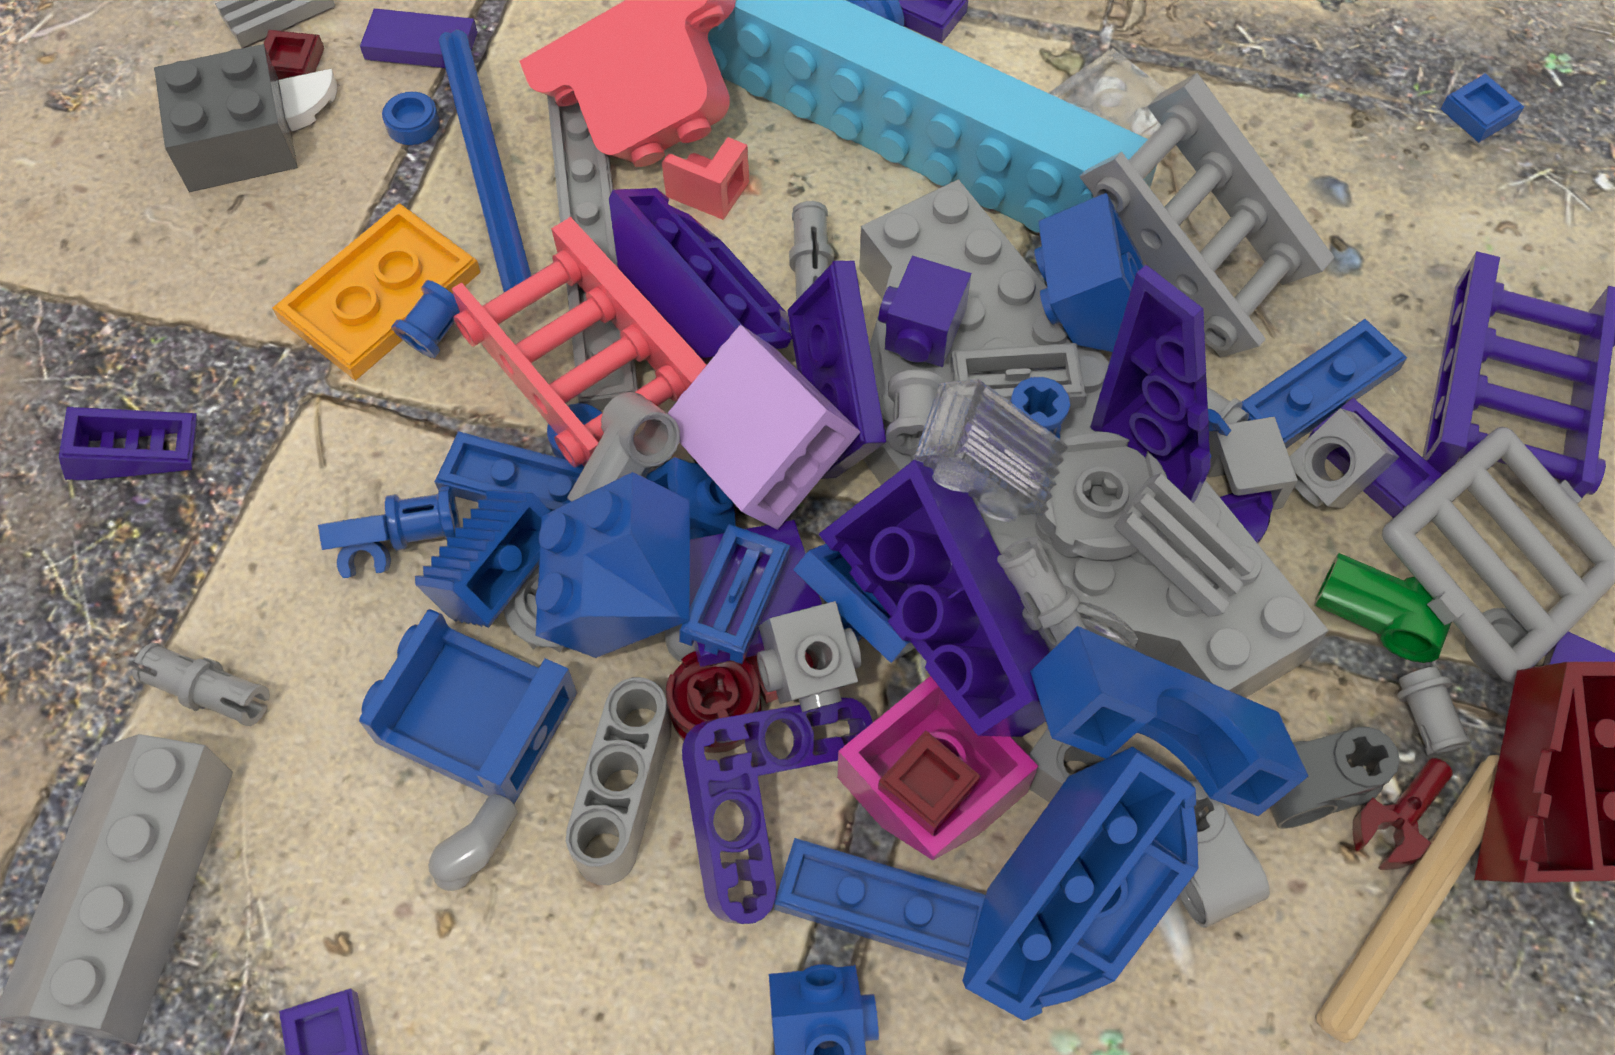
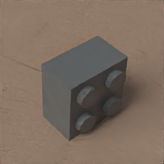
M264 44L154 67L165 149L189 192L298 168L292 133L285 119L279 78Z

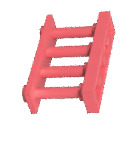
M569 217L551 228L557 253L552 256V264L481 306L463 283L453 287L452 291L460 313L454 316V321L463 337L472 347L479 343L482 344L558 434L554 437L558 448L566 460L576 468L581 464L585 467L604 434L601 428L602 414L583 425L565 404L566 402L633 359L638 362L646 359L654 368L656 375L654 380L635 391V393L643 395L656 406H659L668 399L676 402L707 364L572 217ZM565 283L570 286L577 283L584 290L586 301L517 344H514L499 327L500 323ZM599 320L605 324L611 321L619 329L621 339L550 384L546 382L531 364Z

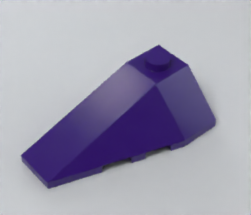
M1145 265L1136 273L1090 428L1094 432L1115 433L1129 439L1127 446L1137 450L1144 457L1149 452L1158 460L1167 479L1194 503L1211 469L1204 310L1157 272Z

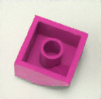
M929 676L838 751L837 778L883 829L931 860H935L979 836L1024 797L1030 789L1038 765L1011 737L978 736L933 678ZM925 730L981 776L979 784L933 836L878 789L879 780Z

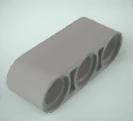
M632 677L623 680L610 691L603 708L567 826L566 844L569 853L582 876L596 885L617 883L631 872L636 862L671 738L672 723L663 690L655 682L646 678ZM649 709L655 712L653 719L646 725L631 727L623 723L626 716L634 710ZM631 770L638 774L635 782L628 789L611 791L604 788L608 777L614 772ZM604 833L619 837L615 850L608 856L591 858L585 855V849L589 841L595 836Z

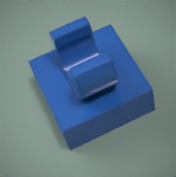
M385 514L318 525L322 550L343 547L337 557V569L343 578L356 575L354 557L360 550L367 551L373 556L376 573L389 570L391 564L390 553L385 545L379 542L390 540Z

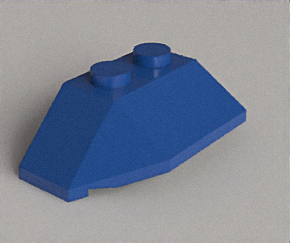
M1130 747L1108 759L1068 776L987 889L962 980L965 989L1025 1021L1041 1014L1043 1007L1071 1001L1115 982L1199 869L1197 824L1194 810L1196 805V788L1191 782L1134 747Z

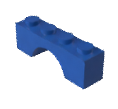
M1077 626L1030 671L1051 738L1108 759L1136 733L1145 735L1174 754L1191 771L1210 799L1255 816H1260L1309 777L1278 711Z

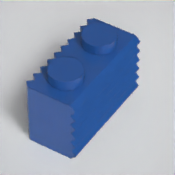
M486 490V499H478V508L470 509L471 518H463V527L455 528V537H447V546L439 547V556H431V565L423 566V575L415 576V585L455 622L472 623L475 626L478 624L481 627L484 625L489 628L538 567L540 560L539 532L542 516L551 511L533 492Z

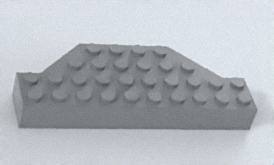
M959 179L861 226L859 269L882 300L889 286L899 287L912 255L972 273L967 309L943 367L927 362H912L904 359L898 353L885 350L886 324L879 322L877 317L870 342V351L885 436L886 429L893 422L894 402L888 397V382L892 376L899 372L925 370L939 375L944 380L945 397L938 403V423H940L944 431L945 438L953 430L952 425L943 420V410L946 404L956 397L953 390L954 375L951 373L950 367L951 351L1073 343L1061 322L1052 325L1045 314L1040 298V290L1047 288V286ZM1077 345L1086 397L1082 408L1069 409L1066 420L1061 424L1060 443L1073 435L1094 432L1090 425L1109 365L1107 359L1098 349ZM1062 366L1030 369L1031 372L1066 370V367ZM1006 370L968 372V376L1006 374ZM992 413L986 415L1002 422L1006 427L1007 419L1012 413ZM1004 437L1001 443L996 446H990V449H997L1009 456L1010 466L1005 475L1000 478L994 477V484L985 489L962 478L1001 555L1004 554L1003 550L1021 539L1037 537L1040 540L1042 548L1049 558V562L1064 586H1069L1074 590L1079 599L1077 610L1087 630L1247 698L1305 663L1329 631L1206 480L1193 504L1256 563L1250 574L1243 575L1239 579L1243 583L1239 591L1227 597L1226 600L1230 604L1225 612L1209 617L1140 551L1114 560H1093L1082 556L1067 557L1057 552L1051 544L1050 536L1039 524L1033 508V489L1037 472L1043 461L1045 462L1048 457L1041 460L1019 457L1009 449ZM887 441L863 459L881 485L914 459L957 470L956 464L948 456L944 444L940 449L932 453L909 455L892 449ZM1097 484L1091 485L1090 493L1086 496L1090 502L1099 506H1109L1110 501L1117 499L1116 494H1105L1102 485ZM1158 529L1156 534L1167 543L1168 538ZM1189 557L1183 558L1212 587L1214 586L1215 582Z

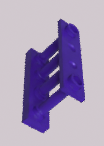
M1476 251L1455 286L1423 458L1443 475L1459 458L1464 457L1489 435L1480 432L1478 424L1471 423L1473 410L1475 411L1479 406L1566 429L1563 454L1527 444L1525 446L1554 478L1559 479V483L1566 480L1581 498L1585 494L1593 495L1598 490L1606 469L1605 460L1598 457L1612 351L1615 346V287L1608 285L1589 312L1504 290V284L1496 282L1500 257ZM1496 312L1579 334L1580 340L1577 357L1496 336V329L1488 327L1489 318ZM1488 358L1574 381L1571 403L1568 405L1488 383V377L1480 374L1481 363H1484ZM1501 458L1497 461L1498 463L1506 464Z

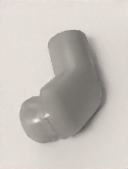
M490 795L469 825L434 848L428 867L438 887L447 891L459 890L466 886L473 874L484 868L489 862L517 815L516 806L509 799L501 795Z

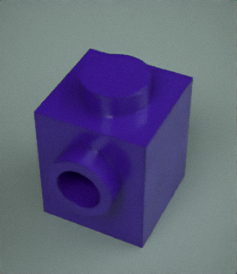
M912 255L899 287L889 286L880 306L878 321L886 324L885 350L898 353L904 359L912 362H927L943 367L967 309L972 273Z

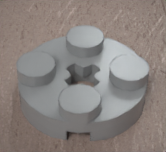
M1109 432L1080 433L1068 437L1058 444L1055 452L1045 462L1043 461L1040 466L1033 489L1035 515L1042 529L1050 536L1053 548L1067 557L1082 556L1093 560L1120 559L1139 551L1113 526L1148 478L1162 473L1167 478L1158 460L1149 452L1144 457L1137 450L1127 446L1129 439ZM1097 484L1102 485L1105 494H1116L1117 499L1110 501L1109 506H1099L1090 502L1086 496L1090 493L1091 485ZM1142 514L1140 519L1157 533L1158 528Z

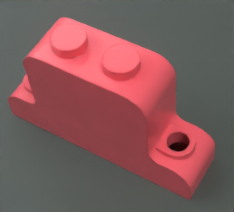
M625 0L519 62L526 80L533 90L555 98L556 104L561 107L579 103L593 143L600 152L632 162L635 167H645L660 161L665 156L664 150L679 142L690 143L704 138L711 132L710 126L719 122L726 115L730 105V97L709 44L708 34L712 28L718 26L729 17L734 9L736 0Z

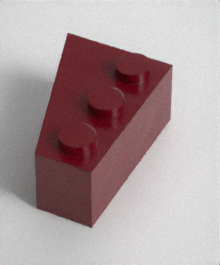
M1562 662L1517 670L1474 880L1518 883L1615 881V662Z

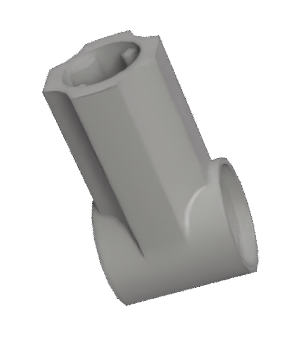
M627 392L611 399L604 408L601 417V428L604 434L567 498L572 502L631 472L646 478L652 466H658L669 460L676 451L680 441V430L676 421L641 394ZM646 421L644 429L634 437L637 428Z

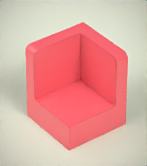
M727 137L712 160L696 153L690 154L686 160L673 154H668L662 162L666 196L724 220L749 183L747 144Z

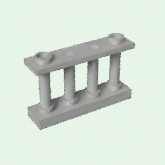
M1196 73L1161 92L1147 106L1161 126L1129 160L1123 152H1120L1085 170L1081 174L1080 179L1091 191L1094 198L1104 193L1108 194L1135 247L1148 266L1203 308L1205 342L1221 358L1260 347L1266 338L1249 316L1279 281L1284 285L1323 272L1334 259V256L1199 74ZM1176 145L1195 169L1196 173L1164 207L1143 179ZM1212 192L1231 218L1199 253L1179 226L1201 201ZM1246 237L1264 260V264L1241 291L1233 297L1215 271Z

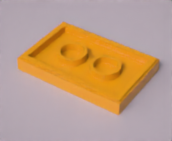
M399 203L272 307L279 321L356 381L402 341L392 330L391 326L396 320H404L423 295L421 287L426 280L441 285L453 294V287L460 283L466 286L481 271L478 261Z

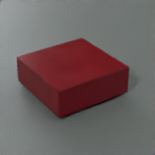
M269 30L264 41V46L279 80L316 72L324 51L320 35Z
M925 730L879 780L878 789L933 836L979 784L981 776Z

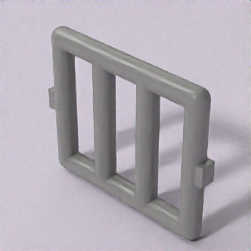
M1499 427L1493 430L1388 522L1382 530V537L1385 543L1433 598L1427 605L1444 625L1453 621L1500 678L1510 683L1515 682L1517 670L1533 668L1615 584V547L1577 505L1582 498L1566 480L1558 483L1518 436L1507 427ZM1500 458L1595 565L1582 579L1488 473L1487 470ZM1466 489H1468L1562 598L1548 613L1452 503ZM1431 520L1528 632L1513 648L1510 647L1415 536Z

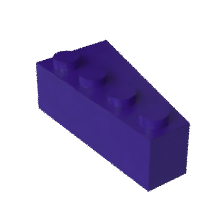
M914 459L819 533V536L833 551H839L852 567L849 573L864 592L872 593L891 616L887 622L902 641H910L926 660V671L978 736L1023 737L1046 722L1030 671L1050 653V650L1039 631L1030 629L1023 618L1022 612L1025 607L1012 582L1009 581L1006 573L997 561L998 556L1001 554L962 477L957 475V470Z

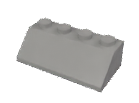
M138 734L101 747L1 996L0 1020L136 1045L233 771L206 745Z

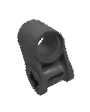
M1354 727L1351 730L1311 741L1293 742L1309 777L1272 805L1270 809L1278 828L1287 829L1314 822L1335 812L1365 805L1372 797L1376 798L1383 786L1389 783L1398 771L1400 758L1397 747L1386 734L1370 727ZM1351 758L1352 763L1356 767L1351 768L1347 761ZM1364 766H1367L1368 769L1371 771L1369 775L1367 771L1363 768Z

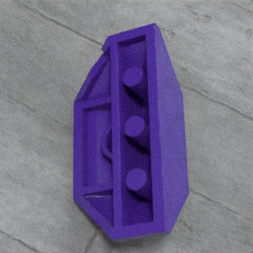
M657 188L612 190L609 197V206L618 269L700 358L714 357L719 348L730 338L740 324L776 349L788 347L792 336L789 332L787 312L721 239L688 213L668 204L669 198Z

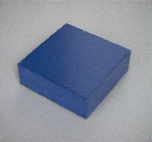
M1485 73L1449 94L1441 110L1479 143L1516 121L1524 106Z

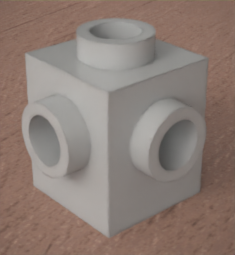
M836 601L769 618L758 626L765 651L757 653L759 672L767 692L776 691L779 704L799 699L801 710L804 712L842 701L838 688L858 682L855 669L861 667L859 645L852 629H843ZM805 652L811 656L813 668L807 664Z

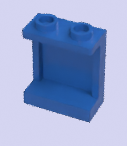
M429 609L420 623L412 625L403 635L398 646L397 659L384 680L376 681L368 690L362 703V714L359 722L376 744L487 796L493 794L501 795L515 804L575 699L577 691L568 668L544 658L539 668L451 629L441 613Z

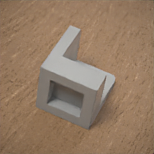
M1275 417L1227 424L1231 429L1228 436L1212 431L1209 438L1210 454L1212 457L1210 459L1211 469L1207 475L1208 478L1226 475L1231 490L1235 495L1271 491L1273 498L1272 510L1283 508L1298 480Z

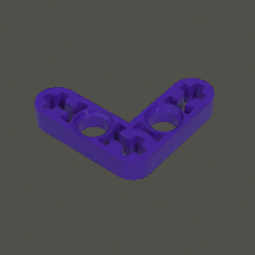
M841 697L842 701L804 712H802L800 705L719 718L695 725L687 733L682 744V761L705 899L709 909L717 918L728 923L753 924L765 918L772 910L776 899V881L758 776L838 761V751L873 723L870 712L861 702L853 698ZM776 720L785 723L793 734L792 750L784 759L774 757L768 751L765 743L767 728ZM836 721H848L850 734L814 740L812 727L831 724ZM715 739L719 743L745 739L747 753L725 756L718 763L717 760H706L704 746L713 744ZM727 800L736 803L744 816V826L741 833L729 842L722 839L716 833L713 825L717 807ZM748 849L749 859H735V862L721 863L720 852H743ZM738 879L751 881L753 886V894L743 898V906L741 902L730 901L728 897V888L738 885Z

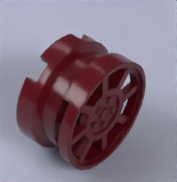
M693 651L681 659L682 664L675 670L673 675H669L666 685L667 704L673 727L683 741L687 733L695 725L705 721L762 711L759 679L755 669L746 658L743 664L726 661L700 667L696 651ZM715 739L713 744L704 746V752H727L744 744L745 739L719 743Z

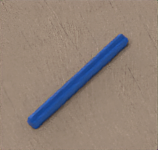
M456 29L452 33H442L438 41L502 288L506 292L529 278L531 272L467 34L462 30Z

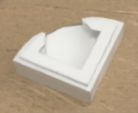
M332 69L279 80L285 119L291 132L311 125L316 121L314 115L328 101L330 104L334 101L337 93V82Z

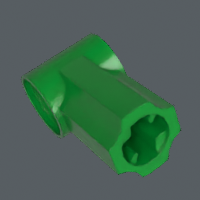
M1338 553L1332 562L1319 589L1314 605L1381 634L1380 640L1383 646L1391 653L1400 658L1420 663L1433 662L1439 659L1452 623L1444 625L1427 604L1433 598L1415 577H1408L1402 580L1341 553Z

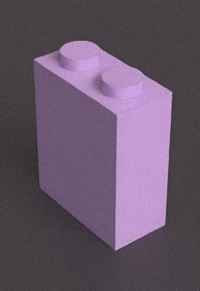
M741 324L719 348L716 355L688 389L681 394L678 401L667 413L676 421L679 427V443L741 512L777 530L860 433L776 348Z

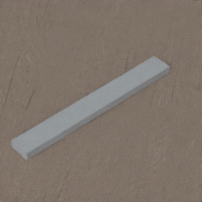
M547 95L560 223L572 217L617 266L609 197L613 190L609 155L600 152L594 145L579 103L561 107L556 104L555 98ZM566 283L569 311L587 300L586 293L577 283L573 286ZM599 320L572 337L575 367L621 339L619 329L611 321L605 324ZM634 359L578 395V402L591 405L598 410H604L611 399L619 394L637 391L638 385Z

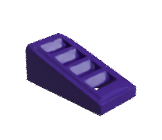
M67 407L58 457L65 480H98L192 470L198 421L197 413ZM177 433L175 451L163 450L165 434ZM151 436L150 450L138 449L140 437ZM126 438L125 448H114L115 439ZM101 440L100 447H89L90 441Z

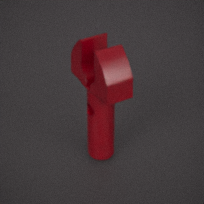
M1438 758L1429 759L1394 805L1384 806L1372 797L1353 819L1352 830L1355 850L1359 852L1366 846L1377 830H1385L1393 826L1395 827L1393 834L1395 848L1387 855L1378 868L1380 870L1399 869L1416 862L1431 844L1429 840L1419 833L1418 821L1453 776V770L1447 762Z

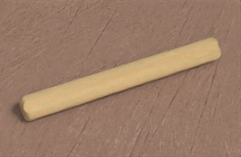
M1490 755L1485 761L1481 762L1430 840V846L1417 860L1316 1015L1317 1024L1336 1040L1348 1043L1358 1036L1482 841L1499 760L1498 755Z

